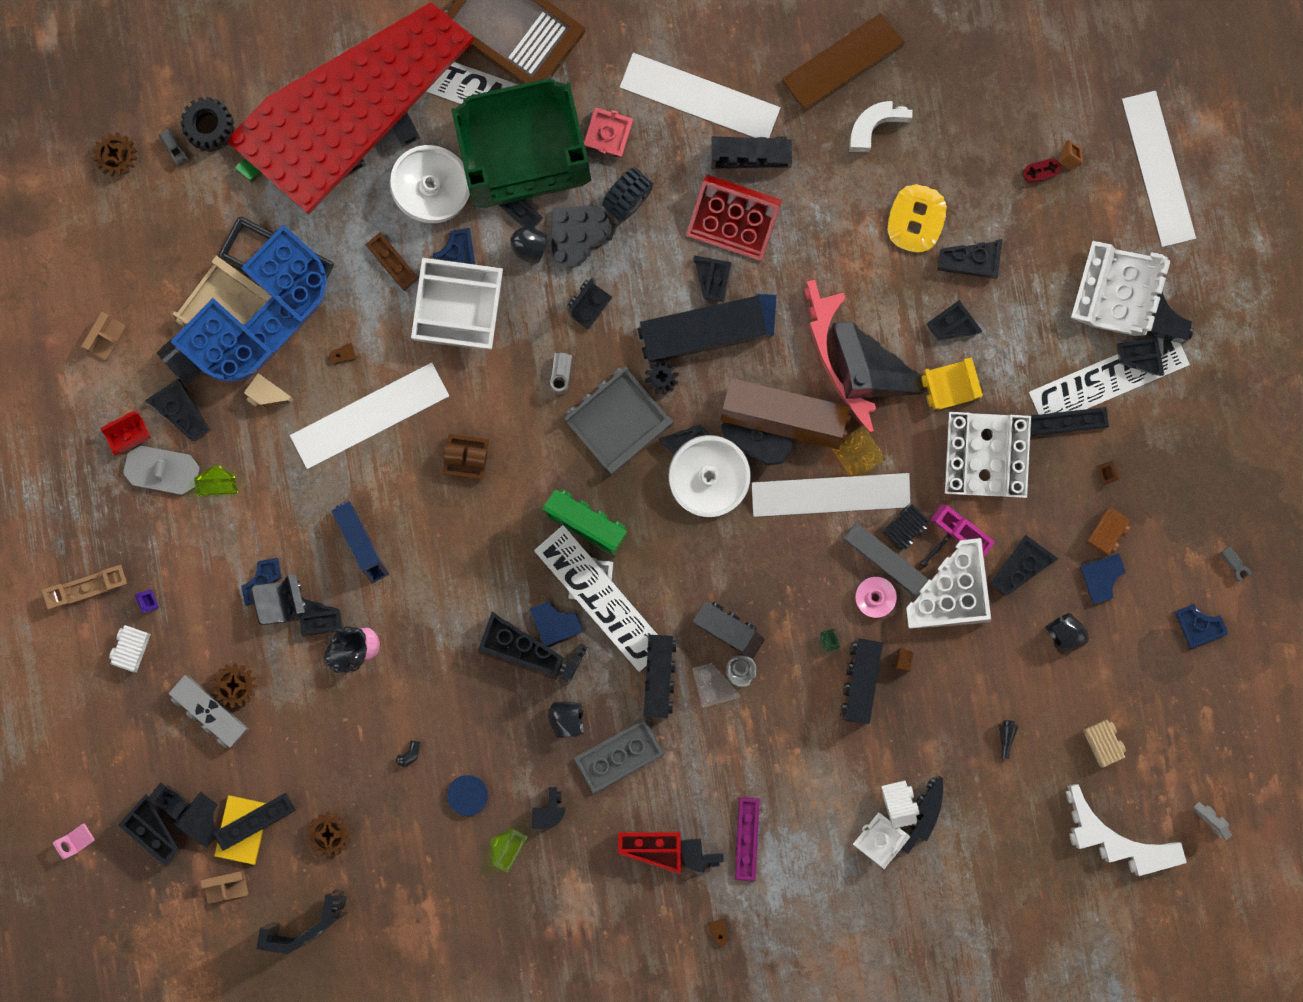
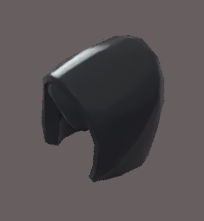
M520 228L510 238L511 249L521 260L532 264L539 263L548 235L535 228Z
M1071 613L1062 615L1045 626L1054 641L1055 648L1060 654L1075 651L1085 646L1089 641L1088 631Z
M561 701L551 704L548 711V719L557 738L584 733L582 724L584 711L581 703Z

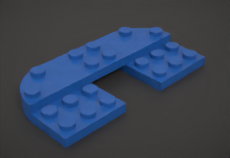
M282 225L241 268L271 296L263 307L243 325L219 302L212 298L170 341L204 374L212 379L221 382H238L256 374L317 311L325 298L327 277L322 262L285 225Z

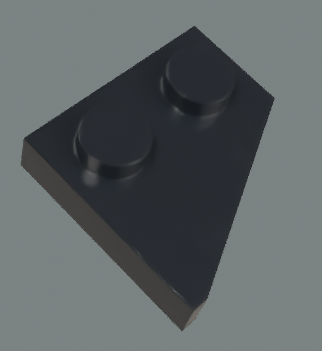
M960 300L926 324L938 341L976 335L982 332Z
M1157 337L1116 344L1120 365L1157 376H1164Z
M697 425L665 437H660L658 441L674 456L678 449L689 440L710 434L701 425Z
M301 597L306 605L305 613L300 617L301 635L303 637L334 632V628H343L340 609L325 606L322 603L313 602Z

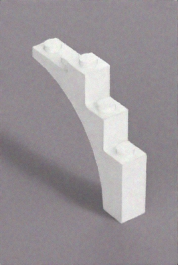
M1079 784L1067 786L1069 791H1066L1068 802L1072 803L1074 808L1072 817L1074 822L1079 825L1071 828L1072 833L1069 834L1073 846L1076 845V848L1082 849L1101 843L1099 852L1102 859L1110 863L1130 857L1131 860L1128 861L1132 873L1135 872L1137 876L1187 863L1180 842L1162 845L1142 844L1116 834L1093 814L1083 797Z

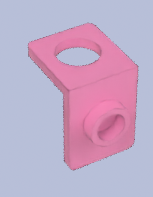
M81 824L68 835L54 841L53 845L64 860L87 847L94 841V838L87 826ZM61 843H65L68 846L69 852L63 851Z

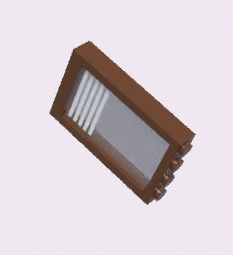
M453 0L451 8L444 11L445 14L474 37L475 40L469 47L521 84L547 78L551 79L585 34L584 26L547 0Z

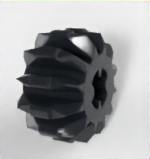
M658 360L657 368L650 364L652 371L646 370L645 372L647 376H650L645 379V383H651L648 386L649 390L656 387L655 394H658L659 390L662 389L663 395H666V388L672 392L674 388L671 384L678 385V381L672 378H677L679 373H671L675 370V366L673 365L668 369V361H665L664 366H661V361ZM663 373V376H667V379L665 378V382H661L656 377Z

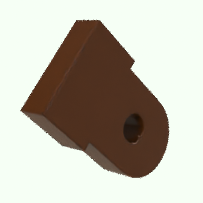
M349 343L343 345L342 348L331 351L329 354L331 362L337 364L355 360L356 356L352 344Z
M725 919L709 922L715 944L718 946L726 945L728 938Z

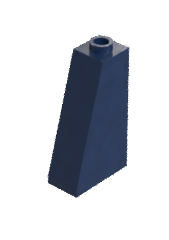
M350 501L337 505L332 510V513L364 575L371 584L389 575L354 506Z

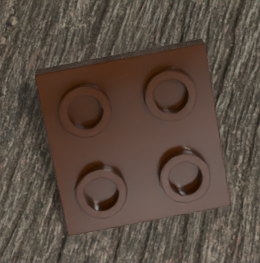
M449 434L444 454L443 475L484 480L489 439Z

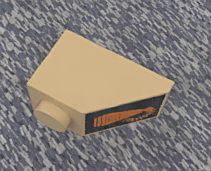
M259 373L244 392L248 396L246 400L255 407L258 404L262 407L286 404L294 400Z

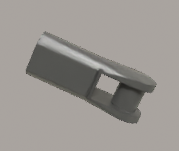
M167 129L159 134V138L177 166H180L179 163L189 160L171 129ZM179 149L181 153L174 156L173 153Z

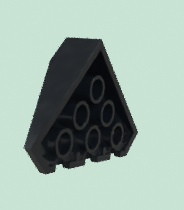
M853 322L832 324L846 399L922 395L924 393L920 374L906 366L892 352L890 353L880 346L881 344L870 335H866L858 329L857 325Z

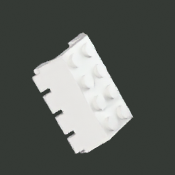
M1092 241L1071 318L1099 329L1133 336L1146 335L1147 331H1151L1155 317L1152 314L1157 312L1160 297L1157 294H1162L1166 279L1163 275H1167L1170 260H1167L1168 257H1165L1163 254L1151 252L1150 256L1117 250L1111 244Z

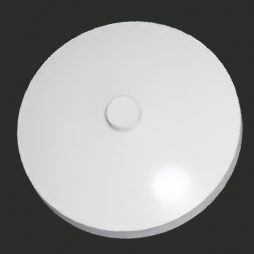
M432 145L418 146L402 154L393 166L390 176V191L397 206L409 217L425 223H440L455 217L465 207L470 193L463 162L451 151Z
M705 435L689 440L675 453L669 467V485L672 494L684 509L698 516L715 517L733 510L745 497L750 484V468L745 455L733 442L720 436Z

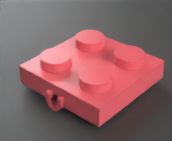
M595 107L584 141L585 147L596 150L598 153H604V155L609 154L622 158L633 119L619 115L614 110L609 112Z

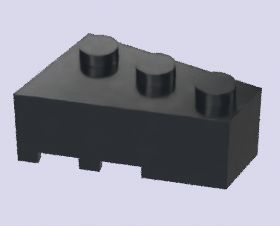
M705 601L694 618L693 623L727 643L730 647L753 659L765 641L756 632L757 627L749 622L743 624L739 621L740 617L731 611L729 614L723 612V607L713 601L710 604Z
M145 794L118 826L167 868L180 853V850L154 805L147 799L148 795Z

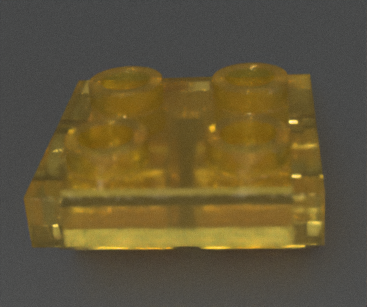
M865 426L848 435L845 443L841 442L839 450L832 448L849 477L862 476L886 460Z

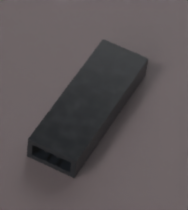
M759 295L641 321V327L637 328L639 339H644L645 347H642L643 357L648 359L649 364L655 363L658 360H669L768 337Z

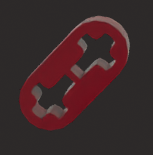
M1047 159L1029 164L1023 170V179L1027 183H1037L1054 178L1059 174L1061 164L1056 159ZM1049 164L1052 167L1056 166L1054 173L1051 170L1044 171L1043 169L1048 168ZM1030 169H1032L1033 172L1040 171V173H1037L1034 176V178H1032V176L1027 175Z

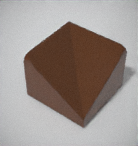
M903 648L898 649L894 668L911 672L910 666L913 652Z

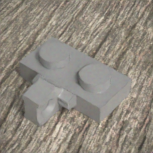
M1198 802L1193 807L1198 816L1211 827L1219 838L1223 837L1227 840L1232 836L1228 828L1230 826L1223 817H1216V812L1209 805L1205 807Z

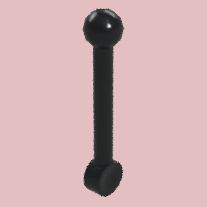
M949 534L943 538L925 560L920 561L921 567H927L928 561L951 537Z

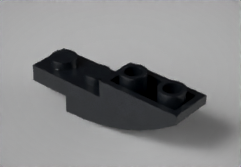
M941 776L932 777L926 786L928 788L926 794H921L915 802L917 803L919 813L922 815L920 817L916 816L917 823L911 825L913 829L909 833L910 838L900 849L907 854L910 853L919 837L927 842L935 827L943 800V778Z

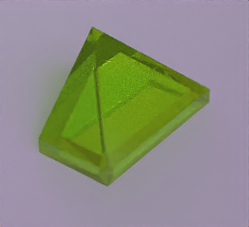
M215 464L194 478L197 496L238 494L235 475L218 464Z
M511 828L491 838L492 865L509 872L528 836Z

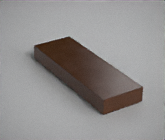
M381 232L365 244L403 291L419 280V277Z

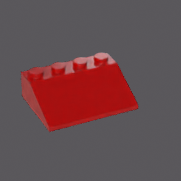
M706 174L686 236L762 261L783 200Z

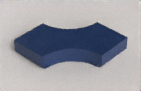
M278 558L257 562V572L254 578L249 583L241 586L245 606L254 605L251 593L253 586L271 584L277 579L282 578Z

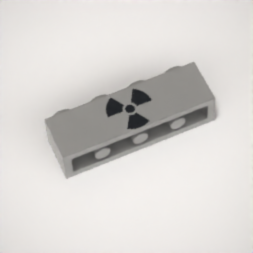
M184 675L168 693L172 696L171 701L178 707L183 706L187 709L186 714L194 721L198 719L203 724L201 727L211 735L213 732L218 737L217 742L225 748L227 746L233 748L249 730L246 725L189 675Z

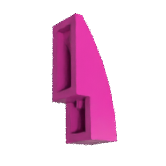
M941 504L930 519V521L958 542L981 538L983 558L995 543L948 505Z

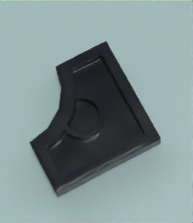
M200 792L174 824L207 848L215 839L213 833L218 830L213 821L214 811L218 804L203 792Z

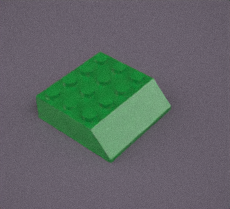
M563 489L560 492L555 490L542 508L545 516L616 557L628 537L626 526L616 520L612 523L609 521L608 516L599 510L596 513L590 509V505L580 499L576 502L569 492Z

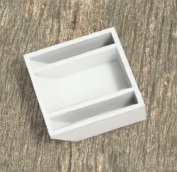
M422 258L411 339L413 341L472 349H492L503 268Z

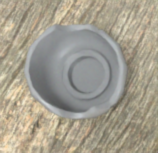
M744 654L736 655L726 665V676L732 684L738 687L749 686L750 682L756 677V664L752 658Z

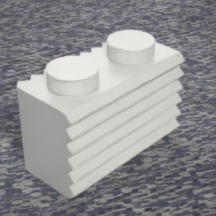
M126 625L123 629L120 628L116 638L119 640L118 645L110 653L109 659L112 660L110 664L137 673L151 634Z
M905 780L881 786L883 799L893 829L916 824V815H919L917 803H912L911 800L914 798L912 787H907Z

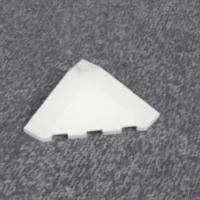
M981 538L961 540L957 544V549L950 558L947 557L938 568L939 572L932 581L929 579L920 590L921 594L916 601L908 605L906 609L909 629L967 625L991 621Z

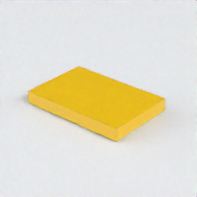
M228 795L221 828L266 803ZM264 829L222 851L217 842L215 856L256 865Z

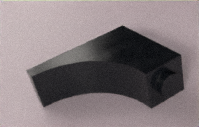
M1163 292L1162 294H1157L1160 297L1157 312L1152 314L1155 317L1152 329L1147 331L1146 335L1184 344L1188 339L1192 338L1194 328L1191 327L1192 321L1181 317L1173 311L1165 300Z

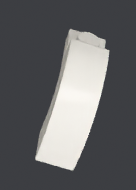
M893 101L881 102L869 107L859 116L854 124L850 137L849 152H870L871 134L874 128L884 122L910 123L912 110L902 106L892 109Z

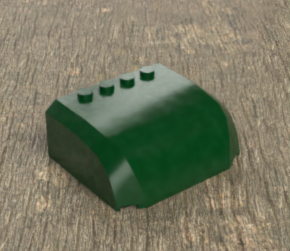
M547 78L470 95L463 100L462 104L455 109H451L473 207L488 208L582 187L592 181L569 82L565 84Z

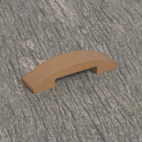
M118 565L75 581L43 589L42 593L49 610L127 585L122 565Z

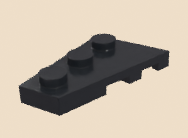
M1002 239L989 243L980 242L976 245L942 248L939 251L937 270L997 279Z
M177 379L145 400L191 441L195 442L211 431L180 379Z
M580 644L569 662L563 663L559 671L562 675L560 679L568 683L571 682L588 648L587 646Z

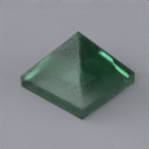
M834 628L820 632V644L827 652L841 648Z

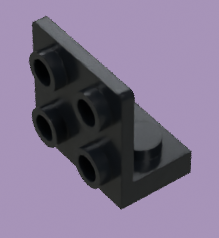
M593 277L589 281L586 279L580 287V294L577 297L573 296L567 305L569 306V316L588 330L612 299L611 295L596 285Z

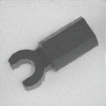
M1231 546L1219 553L1228 567L1234 570V576L1237 581L1243 580L1240 576L1241 571L1251 575L1250 569L1241 564L1243 562Z

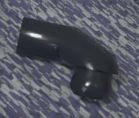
M410 740L409 751L403 755H398L396 763L401 767H408L418 759L420 742Z

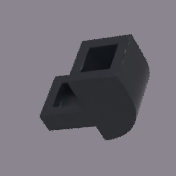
M170 341L156 352L160 359L186 386L201 373L197 366Z
M161 782L147 798L153 804L164 809L175 820H178L191 804L177 790Z
M549 787V808H532V829L552 828L563 819L566 807H558V804L562 802V793L558 791V787Z
M701 838L680 840L683 860L690 869L704 872L703 864H707L708 867H718L720 862H724L723 853L702 854Z

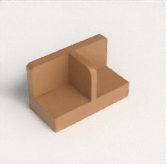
M101 312L81 347L104 360H108L126 326L106 313Z
M244 871L200 880L201 887L205 888L209 904L249 894Z

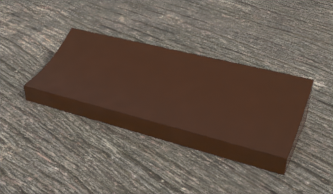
M880 13L782 78V82L805 113L901 49L905 41Z

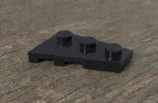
M1024 535L989 585L1004 596H1007L1059 558L1027 535Z

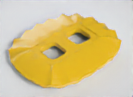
M918 184L903 188L898 193L890 211L887 230L891 241L896 246L907 251L919 253L931 249L936 244L944 226L947 209L944 197L937 190ZM916 202L927 206L925 215L913 212ZM910 221L921 224L919 234L907 231Z

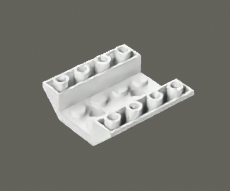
M949 412L945 494L1027 498L1031 416ZM984 429H989L992 432V438L988 441L983 440L981 437V432ZM983 469L988 470L990 473V478L987 481H982L979 478V473Z

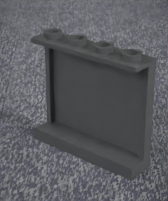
M627 366L624 369L618 368L612 374L613 378L608 382L606 380L601 382L596 387L597 391L593 395L589 393L581 399L582 404L577 408L575 406L570 408L565 413L566 417L564 418L565 422L611 476L674 423L629 372Z

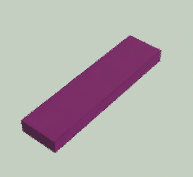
M739 797L735 880L756 881L760 798Z

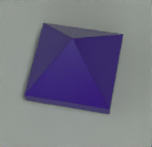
M152 590L135 594L142 613L159 608Z

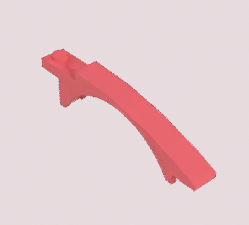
M808 281L806 284L807 288H804L806 300L810 299L812 307H809L811 318L816 320L810 322L809 328L820 359L846 406H849V410L868 434H871L874 430L869 413L875 412V403L862 398L846 399L844 386L835 375L827 354L828 327L833 315L844 302L845 295L841 293L820 299L816 281Z

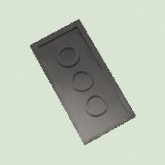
M643 719L573 759L591 792L595 794L665 754L646 719Z

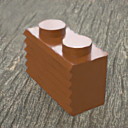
M1111 507L1107 508L1086 540V543L1104 555H1109L1110 552L1114 554L1120 545L1117 542L1121 535L1125 536L1131 527L1128 525L1130 519Z

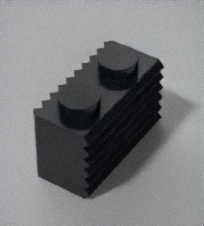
M909 503L881 534L898 550L903 548L906 550L914 542L912 538L917 533L920 535L928 527L926 523L929 520L912 503Z

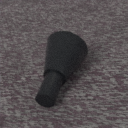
M1003 720V723L998 724L1002 744L1001 758L1009 759L1010 746H1012L1019 726L1015 725V721Z

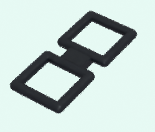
M243 217L237 218L218 254V257L240 270H242L241 268L246 263L228 255L242 226L268 239L274 234V232ZM315 253L323 266H325L324 270L328 279L334 263Z

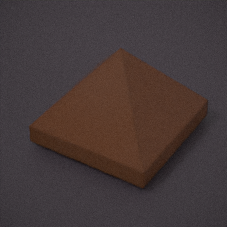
M1115 460L1098 466L1104 485L1121 479Z

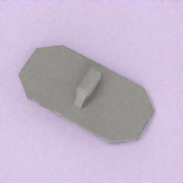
M139 446L127 453L123 473L134 486L183 495L196 487L200 467L191 455Z

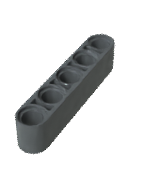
M855 523L843 538L844 541L915 598H918L921 594L920 590L929 579L865 528Z

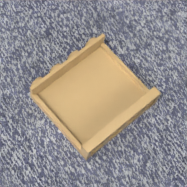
M216 256L212 261L213 266L177 313L174 311L173 315L177 318L176 322L185 327L214 298L239 322L245 325L271 296L260 286Z

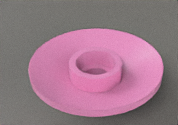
M871 577L864 580L856 591L857 606L861 612L869 617H883L889 614L896 604L895 588L888 580L881 577ZM873 594H877L879 596L878 601L875 602L872 600Z

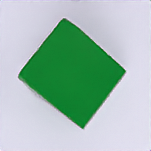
M246 159L242 160L235 167V170L251 183L261 173Z

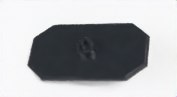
M723 422L721 425L724 438L733 442L740 450L766 466L782 464L793 449L791 438Z

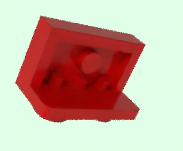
M137 410L129 412L125 416L109 422L100 428L114 456L151 438L145 421Z

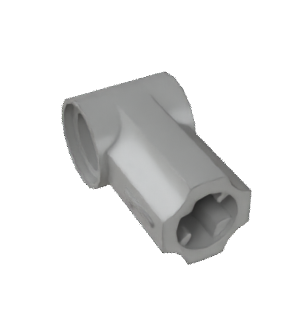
M555 353L550 387L556 395L565 394L569 388L572 355L566 353ZM558 380L565 383L561 389L554 387V383Z

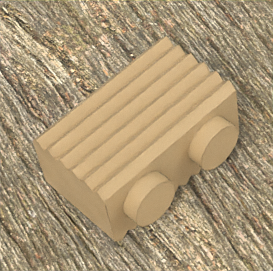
M1103 720L1083 730L1100 767H1106L1125 758L1124 752H1126L1122 741H1118L1115 736L1117 730L1113 722L1109 723L1108 720Z

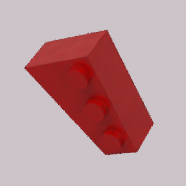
M680 831L618 832V854L681 874Z

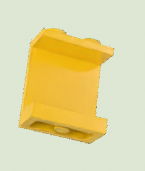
M972 357L932 370L925 369L923 376H921L923 387H927L929 395H926L928 405L933 407V411L974 401L983 396Z

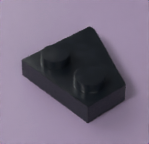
M694 255L693 259L703 298L724 303L732 262Z

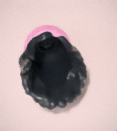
M350 626L341 629L334 628L333 631L337 634L330 640L331 644L325 651L324 659L326 660V666H330V669L335 673L355 672L361 667L363 662L373 659L378 654L380 648L379 638L370 628Z

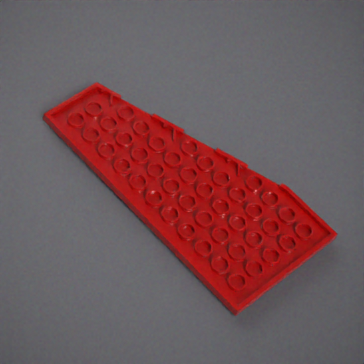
M430 2L266 97L232 133L227 142L309 215L475 39L435 4Z

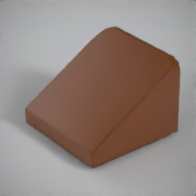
M1066 140L1059 163L1070 170L1082 165V148L1074 142Z

